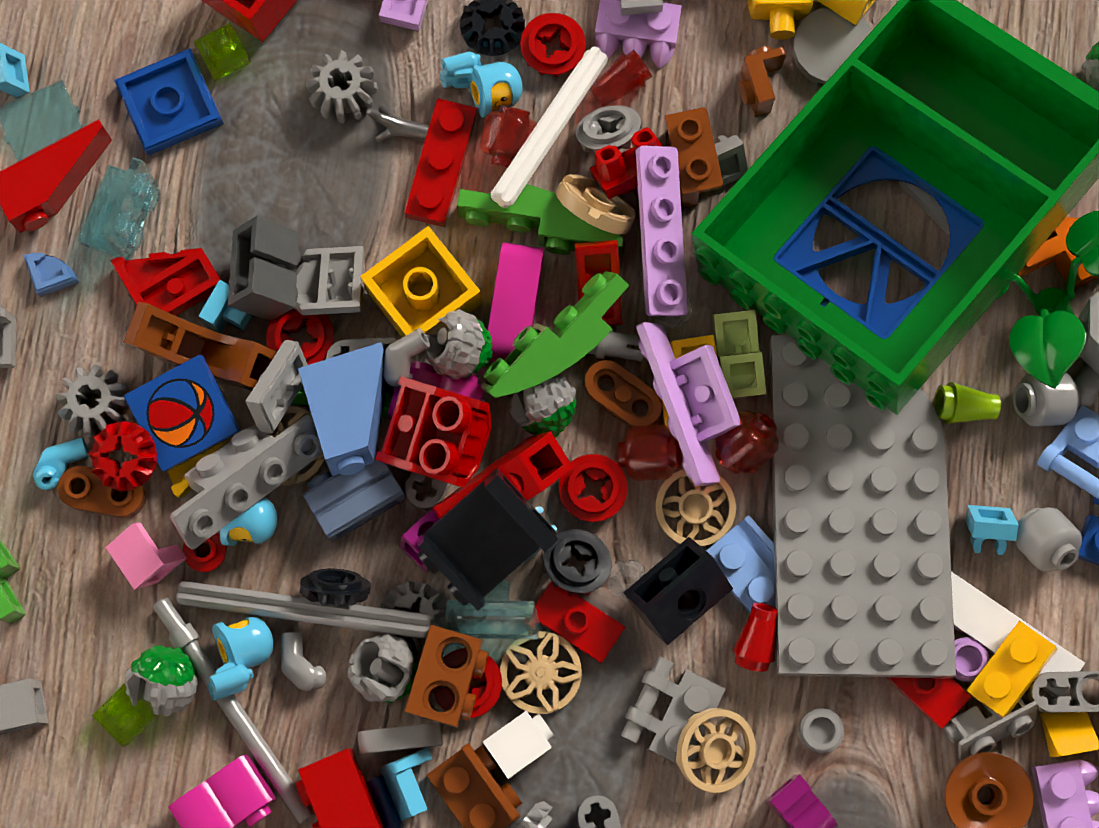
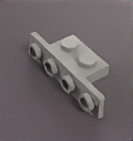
M305 415L275 438L266 432L259 431L256 426L252 425L248 429L236 433L230 442L215 453L200 459L193 469L184 474L190 487L198 492V494L172 512L170 518L186 546L191 549L198 547L323 453L312 416Z

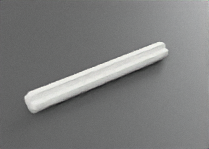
M591 47L590 50L584 53L581 61L578 62L492 190L491 198L500 207L507 208L514 204L607 64L608 57L605 53L601 52L600 48Z

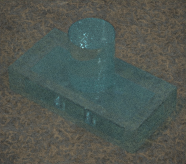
M505 579L484 597L485 606L479 611L470 602L464 606L458 600H447L445 616L449 629L479 639H538L540 623L534 601H508L510 583Z

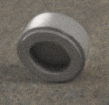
M819 708L807 712L801 718L798 725V735L801 743L808 750L815 753H827L837 748L844 736V727L836 713L828 709Z

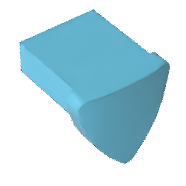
M428 747L388 763L380 769L401 821L428 810L411 769L433 759Z

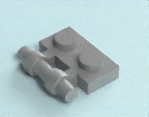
M658 656L652 670H647L641 681L645 685L635 706H629L624 717L628 721L621 736L637 743L643 728L655 733L648 750L677 764V744L683 728L689 721L688 719L692 715L706 709L717 708L726 689L688 670L684 671L677 685L667 679L674 663ZM660 692L672 698L661 721L650 715ZM701 724L699 730L701 736L704 737L706 728ZM692 736L689 746L699 745V742ZM696 752L688 757V761L693 760Z

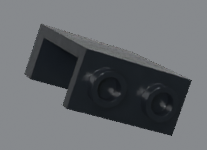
M497 467L419 536L417 547L421 550L418 553V557L423 564L434 574L440 570L451 582L448 585V589L462 605L465 606L470 602L479 611L485 606L484 597L539 548L546 552L558 541L554 528Z

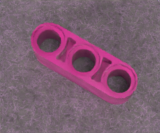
M502 243L488 331H490L493 344L491 349L493 353L490 360L492 362L499 358L504 360L515 348L512 343L516 336L527 326L533 328L543 267L544 248Z

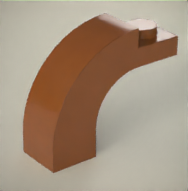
M142 302L137 304L123 343L147 352L150 356L176 366L197 355H202L215 380L250 391L253 390L259 377L277 353L259 343L206 329Z

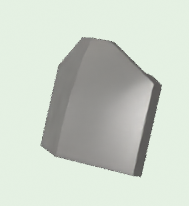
M364 247L307 249L303 254L301 265L295 272L297 273L296 287L298 289V298L294 309L302 315L361 312L366 300V291L360 278L365 273Z

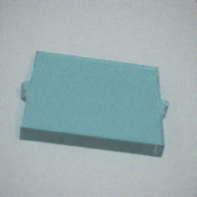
M61 80L0 106V121L6 133L3 139L7 144L11 145L17 162L83 128L78 117L81 111L78 106L73 105L64 82Z

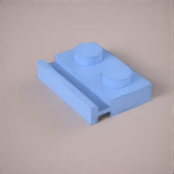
M748 515L706 551L712 555L733 587V590L730 591L732 595L750 614L753 603H764L775 607L774 543Z

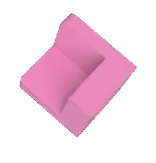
M141 523L131 524L105 547L134 590L159 583L187 559L178 545L158 549Z

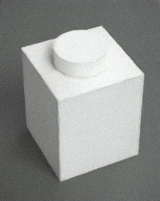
M525 711L484 740L483 743L506 777L510 779L552 749L547 740L553 737L554 734L540 714L531 718L529 713Z

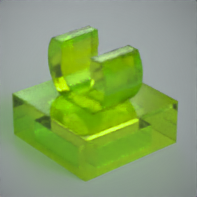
M231 23L194 41L214 81L251 63Z
M123 684L92 715L122 747H126L157 716V714H153V710L142 699L138 700L136 706L132 705L131 697L126 694V684Z

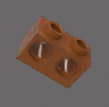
M430 625L405 712L459 728L461 719L469 721L476 700V695L469 693L473 677L482 678L489 652L482 650L483 640ZM454 644L464 646L468 652L466 663L457 669L447 667L443 661L445 650ZM440 687L452 689L455 695L453 707L446 712L435 711L430 702L432 693Z

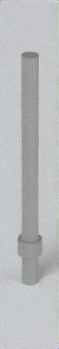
M165 597L154 604L153 608L171 635L168 637L175 648L179 647L184 654L189 656V661H191L194 669L208 688V683H210L209 677L215 675L217 669L198 643L200 636L191 623L185 624L168 597ZM234 694L216 700L299 824L314 814L313 810L309 805L304 806L296 785Z

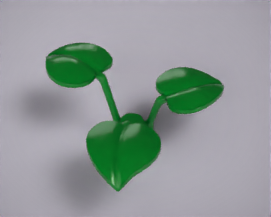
M1093 211L1081 216L1069 228L1066 236V246L1069 252L1076 256V258L1070 264L1065 290L1048 287L1041 290L1039 294H1036L1019 275H1016L1012 280L1028 297L1030 303L1034 305L1037 316H1024L1015 322L1009 336L1011 351L1015 359L1029 375L1054 389L1057 388L1065 373L1078 359L1086 342L1085 328L1082 322L1074 315L1070 300L1075 297L1074 287L1077 272L1082 263L1090 275L1099 277V211ZM1009 284L997 297V299L1006 293V291L1009 288Z

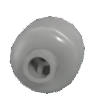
M1065 373L1055 389L1046 386L1027 374L1021 379L1020 384L1015 387L1013 393V405L1016 413L1033 427L1065 425L1074 418L1081 404V391L1067 373Z
M1050 507L1035 508L1021 517L1018 522L1016 546L1040 571L1052 572L1059 569H1067L1076 562L1082 544L1081 532L1058 509Z

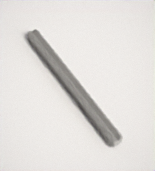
M181 582L177 592V603L186 606L424 639L427 638L430 625H432V617L427 614L362 605L350 606L343 604L338 607L332 604L322 605L320 602H311L303 597L194 582Z

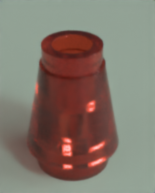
M632 50L627 55L622 52L595 81L590 91L599 104L604 107L608 103H612L646 87L645 82L652 75L635 50Z

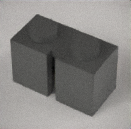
M258 215L233 230L228 307L268 321H272L295 308L298 289L296 287L297 273L293 271L298 266L300 260L298 231Z

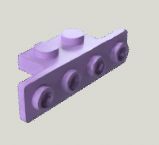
M640 146L636 149L645 312L648 316H683L687 314L688 309L678 151L675 147Z
M643 322L637 325L636 328L640 337L638 345L642 355L649 361L654 375L653 386L657 395L665 404L669 415L668 427L671 434L679 442L684 456L683 467L687 476L693 480L695 486L714 485L720 482V477L707 441L742 426V422L713 346L704 345L675 359L662 324Z

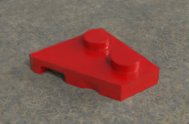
M202 248L181 250L175 254L166 252L150 253L149 258L126 260L124 257H115L110 260L136 305L138 302L147 303L175 316L209 297L218 281L221 280Z

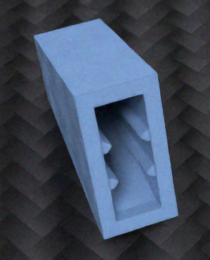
M381 342L298 368L323 455L332 476L358 473L366 465L372 464L375 461L387 382L383 377L385 352Z

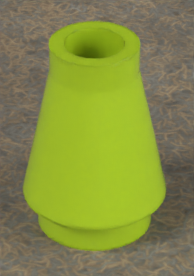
M949 382L947 385H939L934 394L933 407L938 419H943L946 424L984 419L996 420L1000 414L1001 400L997 394H988Z

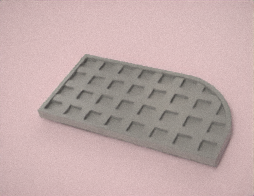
M772 335L769 340L775 608L778 610L776 618L777 676L955 677L956 662L945 439L941 423L933 405L922 388H920L898 415L888 408L882 411L872 405L866 399L865 391L853 382L847 385L837 379L830 371L831 366L818 357L816 360H813L806 356L797 347V341L791 336Z

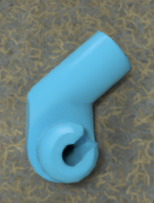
M81 437L46 448L42 452L33 473V478L38 488L42 490L55 488L69 463L89 457V450L85 439Z

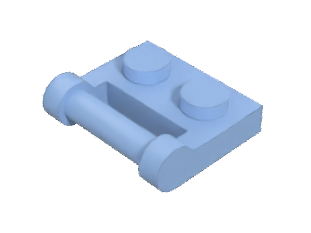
M1082 405L1054 442L1042 452L1037 465L1047 472L1055 471L1099 499V479L1063 457L1069 450L1099 469V415Z

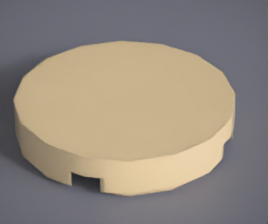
M569 174L563 178L556 189V196L569 211L588 224L603 231L614 234H626L629 232L636 215L634 209L624 198L617 195L608 200L604 192L596 189L598 183L581 175Z

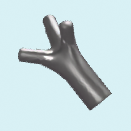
M385 105L379 107L380 112L372 108L367 109V116L387 127L375 136V140L378 143L398 135L425 141L429 128L428 125L398 117L389 111Z

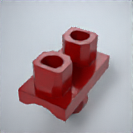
M646 127L633 133L631 137L633 148L621 153L616 145H608L595 152L596 165L589 169L592 178L600 185L608 200L617 195H625L631 191L639 199L636 149L640 146L664 147L650 128Z

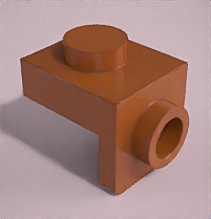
M769 46L760 47L751 51L747 57H744L740 71L743 81L739 82V89L744 104H751L755 117L771 113L775 95L767 73L782 68L786 57L783 47L771 49Z

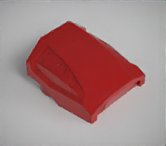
M400 376L398 385L402 386L381 452L377 451L375 460L455 486L464 487L479 469L492 427L490 403Z

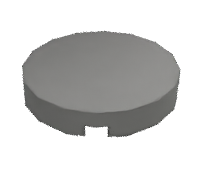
M827 7L812 11L801 20L793 39L792 55L797 69L809 81L816 84L818 82L825 84L871 32L869 24L862 18L855 26Z

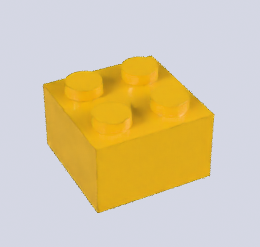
M429 226L360 276L365 291L401 337L408 335L418 328H421L426 335H438L441 328H448L444 322L438 320L439 318L444 317L450 311H457L458 309L470 314L482 305L481 291Z

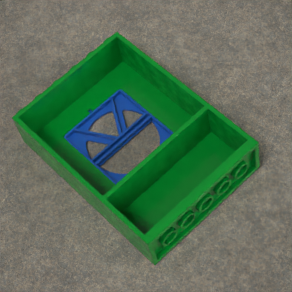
M899 0L691 233L695 250L694 255L696 256L698 266L697 271L711 285L717 286L719 283L729 290L731 298L745 310H749L752 307L764 316L763 321L771 330L780 335L785 332L795 339L797 347L806 356L813 360L819 357L830 365V371L841 382L847 385L853 382L864 390L866 399L876 408L882 411L888 408L898 415L1099 179V92L957 0ZM883 180L909 183L926 191L942 208L949 226V249L940 270L938 271L837 199L858 186ZM824 214L830 215L859 236L819 252L813 250L815 232ZM875 249L868 297L865 304L851 302L837 295L824 283L818 273V270L823 267ZM892 259L923 281L925 287L904 300L888 304L885 302V294Z

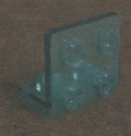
M133 157L127 171L111 165L108 166L78 238L81 245L115 257H124L126 260H129L132 250L136 251L140 247L144 237L143 223L147 213H152L155 210L160 196L159 185L141 159Z

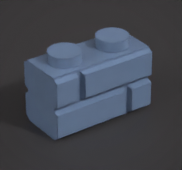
M378 460L366 465L363 470L352 475L338 474L332 476L330 472H325L308 483L310 490L302 494L332 543L406 499L386 463Z

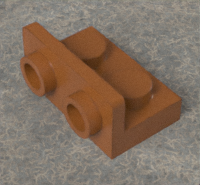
M704 107L665 115L668 147H675L678 151L682 209L698 206L699 193L723 187V179L708 112Z
M467 743L461 750L426 775L463 828H506L521 817L516 808L523 804L508 782L500 786L490 772L497 766L482 745L474 750L471 744Z

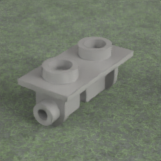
M1025 692L1010 714L1003 718L986 707L991 716L985 719L977 706L952 718L949 721L950 725L945 727L944 730L952 743L959 741V760L962 761L966 757L980 752H991L995 748L996 742L1009 735L1016 738L1028 732L1034 726V722L1037 719V701L1029 703L1028 695Z

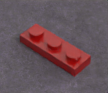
M437 98L405 208V218L446 227L478 114L476 107Z

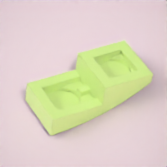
M748 310L712 314L717 358L732 398L765 395L766 384L763 355L759 349L756 311Z

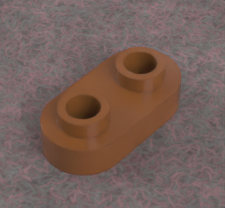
M599 361L588 369L585 375L584 387L588 397L597 405L635 430L648 429L658 421L662 411V402L653 388L613 361ZM607 378L613 382L614 386L609 391H602L597 385L598 381ZM635 403H643L646 405L648 412L643 416H638L633 413L632 406Z
M72 467L63 473L58 482V494L61 500L69 507L79 511L118 518H129L138 514L146 502V490L143 485L136 489L128 490L127 498L117 502L115 500V492L117 490L103 486V482L99 477L91 472L92 467ZM84 480L86 483L85 490L80 494H74L73 485L75 482Z

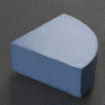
M43 253L23 255L36 294L40 297L80 283L74 271L65 262L56 257Z

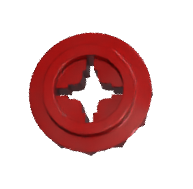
M546 13L537 16L527 24L521 36L520 46L527 66L537 70L541 76L549 74L555 75L558 78L563 73L573 71L578 62L581 61L585 53L586 39L580 25L571 17L560 13ZM557 33H560V47L563 48V51L555 50L553 55L547 58L546 45L542 43H550L553 38H556Z
M292 309L270 321L266 334L267 346L277 352L285 340L294 341L284 333H299L301 327L304 328L305 322H307L308 336L317 341L316 343L312 341L311 343L304 342L301 346L306 362L310 365L326 359L328 350L334 344V328L326 314L302 315L297 310Z
M122 421L105 425L106 428L100 434L93 437L95 442L92 450L88 453L92 458L93 464L91 472L99 477L103 482V486L111 487L118 491L133 490L142 486L153 474L157 463V449L152 436L142 426L133 422ZM121 444H123L125 452H130V455H137V459L124 461L122 468H120L118 460H113V457H109V453L120 450Z
M586 454L571 461L570 463L574 468L563 475L559 481V494L564 508L578 520L597 523L612 518L624 505L627 496V480L621 467L609 457L600 454ZM583 473L594 483L599 480L603 481L606 478L609 479L600 490L603 504L592 495L578 499L586 488L584 477L582 476Z
M460 648L451 651L443 657L444 664L452 669L462 667L468 658L467 649ZM489 655L482 678L473 677L476 680H480V682L487 683L486 686H479V688H473L471 694L476 695V700L470 718H475L488 712L497 703L501 693V672L496 662ZM440 687L433 692L436 701L445 711L453 707L455 695L452 689Z

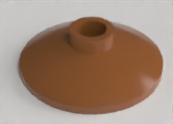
M980 752L966 757L951 771L945 785L944 801L948 816L957 828H1023L1033 809L1034 793L1027 773L1016 761L1003 754ZM988 787L991 791V798L989 801L981 803L978 799V792L981 788Z

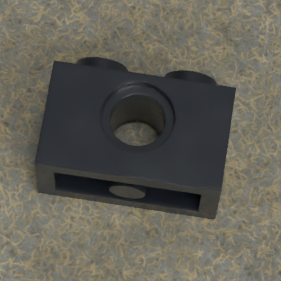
M688 537L625 590L623 594L645 625L666 645H669L732 591L733 587L712 555Z

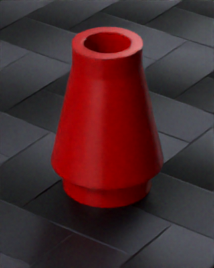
M764 603L752 604L751 612L733 647V652L736 654L735 663L738 666L757 672L769 670L770 663H773L776 659L777 608Z

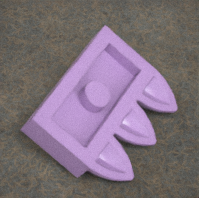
M600 0L595 29V47L600 48L601 52L610 58L617 50L619 43L622 42L624 55L627 61L633 65L643 56L647 46H650L651 58L656 67L661 69L670 61L675 51L682 5L663 3L662 12L621 15L620 0Z
M1070 760L1031 767L1044 828H1099V822L1092 821L1091 816L1099 812V793L1085 790V786L1098 777V766L1084 760Z

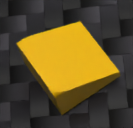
M1087 712L1040 714L1050 757H1060L1099 749V740Z

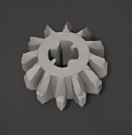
M343 50L339 52L338 60L332 61L329 55L324 54L323 61L325 66L312 65L311 73L314 78L306 82L308 92L313 93L309 98L312 107H321V115L326 120L335 112L338 122L342 124L346 120L347 113H352L353 117L359 120L361 118L359 107L372 108L373 100L370 96L378 92L377 83L372 81L374 77L372 67H363V59L358 54L350 61H348L347 54ZM343 83L347 89L341 91L337 85Z
M93 364L89 375L82 367H76L75 374L77 380L74 382L69 378H62V384L68 388V392H61L55 395L56 400L65 405L58 411V416L62 420H69L68 428L71 431L77 433L83 429L84 435L88 438H93L97 433L98 427L102 431L106 428L105 425L110 424L109 422L112 420L115 422L125 421V418L118 411L130 408L126 399L122 397L129 391V387L125 382H117L119 375L111 369L104 373L100 365ZM97 394L101 399L96 398L99 404L91 409L86 403L91 404L92 402L89 400V397Z

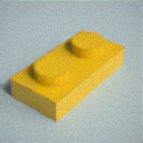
M1019 620L966 691L1003 718L1010 714L1058 649L1054 644Z

